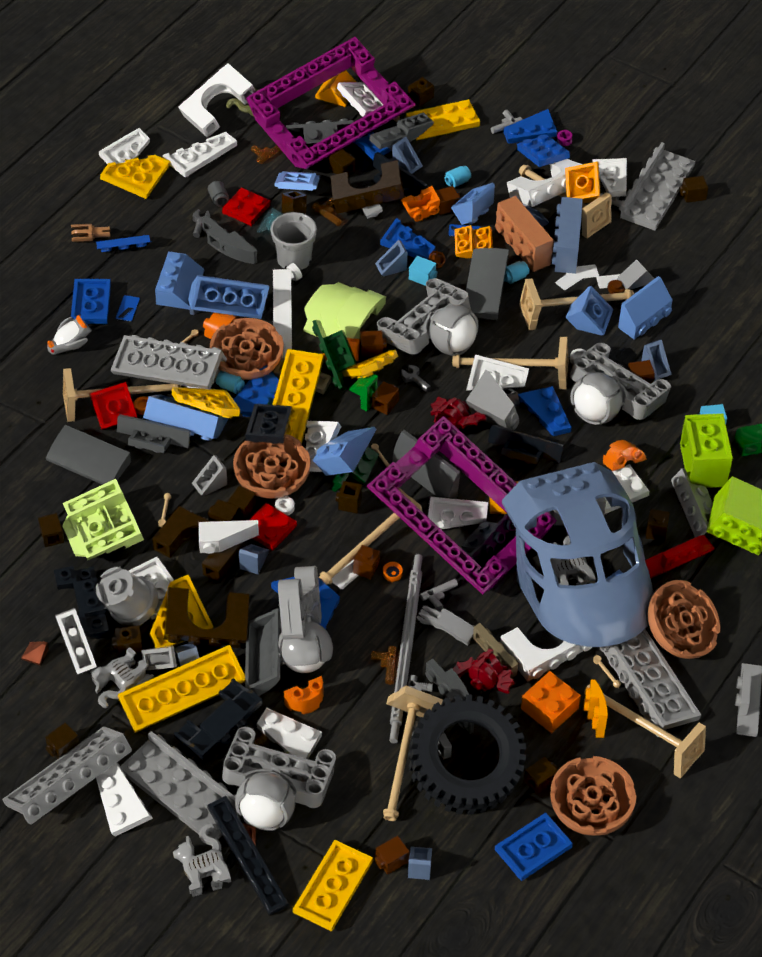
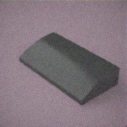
M473 249L466 292H468L470 310L477 318L498 320L509 256L508 249Z
M65 425L54 440L46 460L103 485L114 479H119L131 463V456L128 451Z
M406 430L401 431L392 456V462L394 463L411 450L418 441ZM437 454L411 476V478L436 497L455 499L458 496L460 471Z
M278 608L248 621L245 688L253 691L258 696L269 691L280 680L278 640L281 617L280 609Z

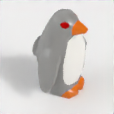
M79 315L74 320L73 317L65 319L59 325L53 340L48 341V351L56 355L80 348L88 341L86 336L92 331L91 328Z

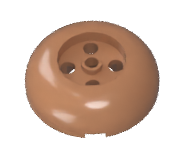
M255 318L235 319L231 324L222 325L215 331L210 341V349L213 347L221 349L227 358L226 362H220L218 369L235 376H240L242 380L261 378L271 373L280 363L284 351L283 338L276 331L275 327L266 321ZM265 365L268 366L267 368H265V369H263V370H259V369H261L262 367H264Z
M286 434L284 443L279 444L244 441L234 455V472L241 486L256 492V496L268 499L282 498L294 493L304 484L310 471V456L308 450L306 451L301 445V442Z
M673 580L662 585L653 594L648 606V623L654 638L663 649L674 656L684 659L699 658L714 649L717 644V635L720 633V621L714 604L701 589L697 590L691 586L690 582Z
M593 756V758L586 759L579 757L567 762L557 771L551 784V803L557 817L568 828L584 835L600 836L618 830L631 817L636 803L634 783L630 775L617 763L602 757ZM608 796L610 799L608 802H605L603 797ZM591 811H597L599 814H593Z

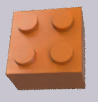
M549 671L522 695L521 709L552 734L579 709L581 695Z

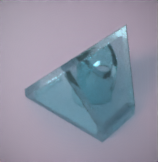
M272 207L267 211L257 228V233L266 230L270 231L272 222L283 214Z

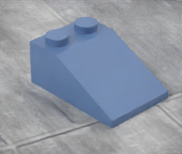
M371 427L343 433L322 445L317 450L313 462L326 476L353 472L377 429Z

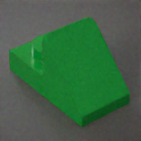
M374 374L366 378L361 377L349 389L360 396L361 409L366 412L371 408L372 395L378 388V376Z

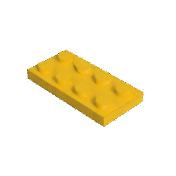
M469 99L406 113V118L424 112L434 121V124L417 137L416 140L480 126V120Z
M334 840L295 904L293 913L332 931L371 866L373 857Z

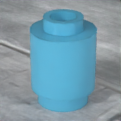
M459 166L446 172L445 182L450 187H457L468 182L471 178V172L467 166Z
M517 261L508 265L504 281L512 284L525 278L529 274L527 263Z
M220 371L217 375L216 384L224 390L237 394L245 386V382L240 376Z

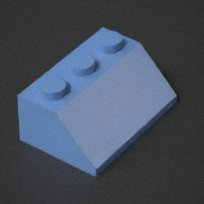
M168 251L155 289L156 305L190 310L188 297L191 284L198 275L203 276L204 268L186 254Z
M659 276L621 305L618 328L633 339L644 335L650 327L657 325L659 320L667 317L672 311V298Z

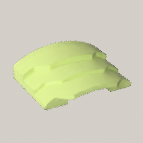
M339 282L321 285L304 308L308 320L303 331L315 336L312 326H314L312 321L320 320L326 336L344 330L347 338L360 339L361 327L371 314L378 315L386 304V296L371 290L366 292L356 287H349Z
M116 479L63 503L68 514L64 521L63 529L75 556L86 557L87 560H90L105 552L108 554L123 546L128 548L144 540Z

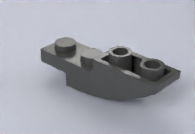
M423 112L398 120L397 126L371 134L369 140L379 149L388 147L392 151L393 145L399 140L407 137L409 142L413 141L434 124V121Z
M208 215L202 217V230L207 234L209 245L233 259L251 264L257 263L256 248L250 245L243 236L235 231L229 234L226 229L220 227L217 221L211 219Z
M434 659L426 662L425 675L427 679L436 684L439 692L445 698L449 697L452 702L456 695H460L461 700H464L465 696L469 695L465 685L452 668L445 672ZM458 722L460 727L466 729L470 734L474 731V723Z

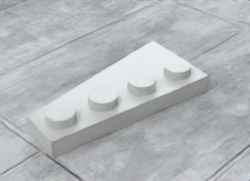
M227 132L206 139L204 143H194L192 147L185 150L181 148L176 150L174 154H164L163 158L170 161V166L186 178L236 147L237 140Z
M118 762L96 777L112 835L117 836L153 819L146 810L142 800L136 794L132 784L126 778Z

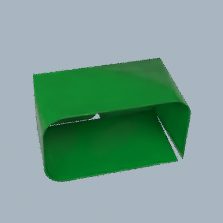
M762 424L744 426L736 430L735 441L741 456L762 453Z

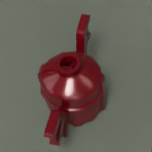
M437 397V400L431 403L433 410L430 413L431 416L435 415L434 423L444 416L459 429L465 428L467 425H478L480 421L486 420V415L479 412L469 415L468 404L458 398L446 401L444 398Z
M492 649L481 653L476 660L470 657L466 662H457L456 666L452 668L459 677L469 672L470 683L477 690L487 691L497 684L498 691L509 694L511 685H514V681L511 679L512 671L508 670V667L505 665L501 666L499 660L493 655Z

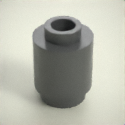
M214 181L208 186L212 202L218 207L225 206L229 201V195L224 183Z

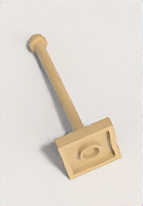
M522 165L519 169V173L524 178L528 176L534 181L545 180L531 171L529 165ZM564 192L558 196L561 198L567 197V193ZM606 192L588 205L582 203V236L585 238H589L611 222V194Z
M525 279L519 305L528 329L536 330L541 307L570 305L578 297L540 300L533 279ZM625 289L624 293L602 294L601 296L605 301H626L634 295L633 290Z
M560 337L559 355L555 359L491 358L517 366L555 367V369H558L559 389H567L569 364L567 337ZM460 354L453 356L452 365L456 368H460V365H473L474 358H460Z
M71 368L63 369V398L67 422L75 421V400L90 397V393L102 390L77 391V389H74ZM181 385L128 387L130 394L172 391V387L181 388Z
M398 488V490L404 496H406L418 509L422 511V506L418 502H416L413 498L408 496L403 490ZM393 513L327 573L322 571L318 578L326 585H330L333 582L332 578L355 558L361 545L368 547L400 517Z
M604 695L608 707L677 747L674 753V775L681 778L705 751L706 726L700 722L682 741Z
M404 686L396 693L388 696L386 703L408 712L388 809L383 810V818L388 821H396V818L399 816L396 808L415 717H423L428 709L432 710L434 704L439 702L441 705L443 699L409 686Z

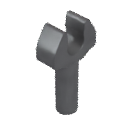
M199 209L193 213V221L196 222L193 236L196 238L200 236L202 230V217H200ZM206 211L205 216L208 215L210 217L209 211Z
M409 365L408 371L411 374L402 370L401 376L405 383L414 381L424 391H430L431 386L418 376L419 368L417 366Z

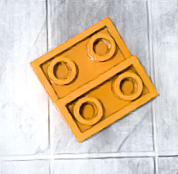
M470 225L455 229L456 257L472 258L473 249L493 248L492 229L490 226L473 230Z
M591 680L590 688L586 687L584 711H587V719L592 720V729H596V738H604L608 717L607 704L596 680Z

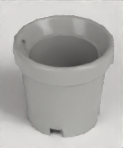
M297 212L278 216L272 222L270 229L276 246L278 264L284 269L285 266L294 263L300 270L308 267L309 261L312 260L313 242L317 235L315 221L310 216Z
M121 567L110 568L100 576L102 580L100 584L97 583L96 594L99 600L108 608L116 622L122 626L130 627L141 625L150 619L158 604V592L153 583L145 577L135 576Z

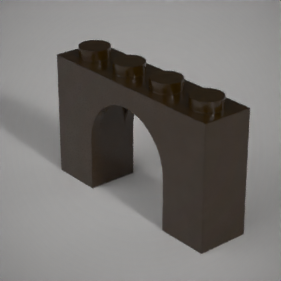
M398 160L381 164L382 177L380 181L368 188L357 189L351 187L347 172L332 175V196L337 214L405 198Z
M179 506L153 537L154 550L171 558L184 541L193 537H199V522L210 521L205 517L194 514L189 509ZM245 541L222 552L210 553L202 563L203 575L220 583L239 559V550L245 547Z
M168 587L164 640H168L170 643L187 641L193 645L209 643L210 646L215 647L221 646V644L230 645L231 648L245 646L247 641L249 594L229 592L224 623L214 629H202L196 626L188 615L189 589Z

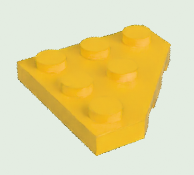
M150 155L148 158L141 160L134 158L125 160V163H108L100 174V179L147 199L170 166V161L157 155Z
M390 350L343 370V376L351 377V379L369 377L374 374L373 372L383 369V366L393 363V360L398 357L397 351Z
M172 387L171 394L175 401L179 403H184L224 418H233V416L240 415V408L227 390Z
M189 575L171 581L168 587L189 589L188 615L190 620L202 629H213L214 627ZM167 591L150 632L155 648L180 644L164 640Z

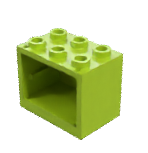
M724 414L685 415L680 447L684 468L690 482L706 486V488L723 487L728 481L733 459Z
M732 476L714 497L706 532L759 555L762 552V490Z

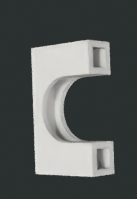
M227 63L178 108L183 116L208 138L220 128L215 117L206 110L209 101L214 96L221 93H230L245 105L248 103L246 98L256 91L247 79Z
M565 159L549 164L552 178L534 181L520 176L507 182L510 198L516 196L521 203L531 207L566 192L565 168L583 164Z
M518 627L502 635L500 641L504 645L505 650L517 659L518 670L527 682L541 677L546 671L554 670L566 660L570 661L577 654L592 648L563 641L556 648L541 649L530 643Z

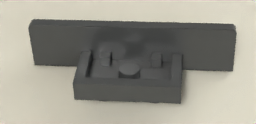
M346 118L340 119L337 122L324 120L322 123L309 121L306 124L294 122L286 125V128L290 133L303 132L306 145H315L338 132L337 129H343L352 124L353 120Z
M121 414L118 416L117 432L131 435L128 438V445L139 449L152 450L156 453H165L170 444L185 448L190 446V430Z

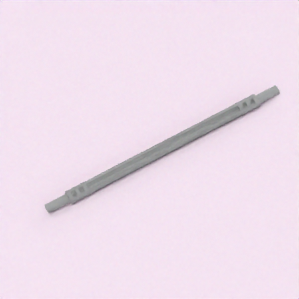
M420 554L415 555L413 570L410 572L394 693L407 686L422 579V555ZM393 706L390 719L392 726L389 741L397 743L404 711Z

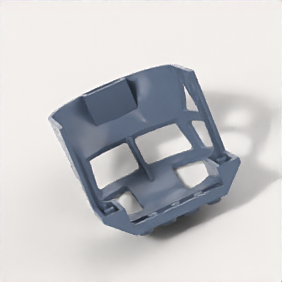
M592 462L519 481L502 499V505L516 528L517 582L541 625L552 635L563 641L586 647L616 645L640 634L649 625L648 606L654 592L649 570L645 563L642 542L637 531L634 507L615 474L598 463ZM605 497L611 507H622L621 530L615 533L610 531L596 499ZM557 510L567 530L571 544L557 545L547 543L533 536L528 530L537 527L538 516L545 512ZM525 542L537 552L543 575L537 572L529 563L525 554ZM624 544L623 553L632 568L623 574L608 580L605 579L600 555ZM593 556L598 577L596 583L577 586L560 585L558 583L550 561L551 558L577 559ZM532 579L544 589L540 603L537 600Z

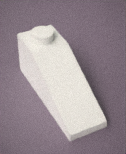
M258 520L199 522L200 553L222 552L258 536Z

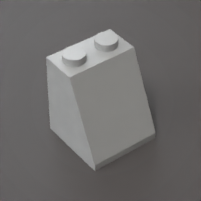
M485 370L466 400L471 414L479 412L486 415V420L483 421L491 425L494 424L515 430L519 424L515 405L490 372Z

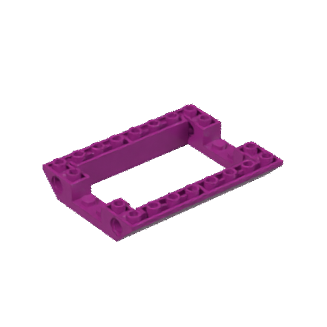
M356 37L351 38L246 98L258 124L295 167L304 169L311 167L415 106V103L396 82L389 84L375 69V58ZM351 67L382 102L383 106L311 146L309 149L301 136L294 138L281 123L278 108Z
M443 416L418 439L411 450L396 463L392 462L367 487L483 595L491 590L517 564L516 536L482 568L398 490L399 487L440 451L506 512L502 505V499L517 483ZM545 512L537 517V527L531 528L528 531L533 536L542 539L557 520L549 512ZM525 542V554H527L532 548Z

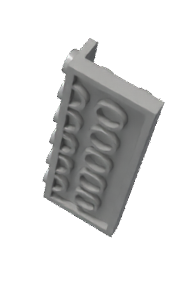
M663 142L654 149L653 157H649L646 168H642L639 179H635L632 190H628L626 200H622L619 206L621 211L620 218L652 230L657 229L680 191L683 178H688L695 166L694 160L664 150L665 143Z
M124 335L110 371L117 375L210 390L220 362H226L227 358L223 351L216 347L210 349L201 345L191 346L183 342L178 344L169 340L158 341L151 337L146 339L137 335Z
M646 629L623 643L600 647V650L604 652L611 667L616 671L620 681L624 684L630 697L635 701L640 713L646 720L666 730L700 719L701 713Z
M103 726L2 800L7 807L23 814L29 824H33L129 754L132 748L123 733Z
M151 731L148 734L149 740L120 766L126 777L197 834H199L201 827L205 824H213L215 828L208 832V836L219 839L222 833L210 814L207 805L227 796L236 811V795L231 794L224 784L213 780L207 771L199 769L192 759H186L176 747L168 745L161 735H156Z

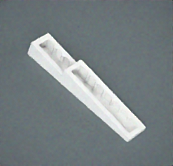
M291 269L273 270V326L283 338L284 351L282 358L284 359L287 349H292Z

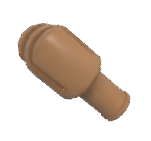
M92 224L71 225L72 229H83L71 231L72 236H89L73 237L72 242L93 241V239L98 237H111L110 226L94 227Z

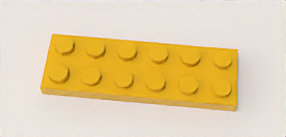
M287 349L272 405L292 406V415L286 434L298 439L302 445L324 354Z
M228 645L118 694V698L136 733L218 696L219 691L231 683L233 678L241 685L245 684V674L231 646Z

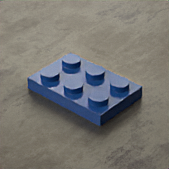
M539 135L538 138L525 139L517 144V150L538 167L570 158V152L548 135Z
M111 279L74 280L71 310L73 320L79 315L86 324H108Z
M544 813L495 845V851L516 876L523 881L571 849L573 843L548 814Z

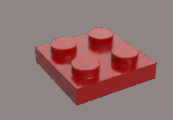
M241 187L222 208V213L252 226L268 209L270 200Z
M126 382L90 393L101 430L117 425V419L120 414L138 418Z
M267 503L250 519L258 520L259 535L253 537V539L272 551L297 526V521Z

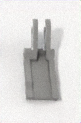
M423 606V609L419 612L420 616L416 617L421 623L442 629L456 640L463 642L467 646L469 645L473 637L474 626L446 609H442L439 612L428 606Z

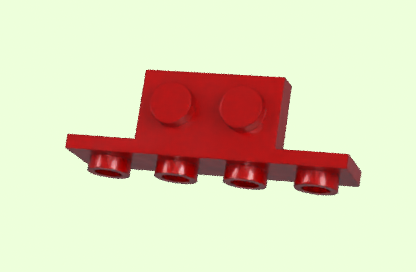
M700 535L645 560L650 578L713 551L714 547L705 535Z

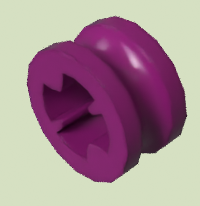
M562 130L558 132L557 142L560 145L568 146L572 143V133L570 131Z

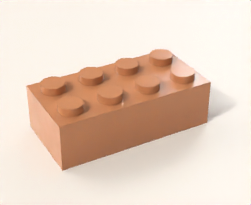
M516 196L499 202L496 211L495 228L505 238L506 243L511 245L516 255H519L527 263L532 272L551 265L553 239Z

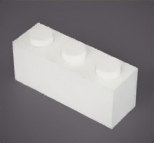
M75 608L55 615L76 673L80 674L97 667Z

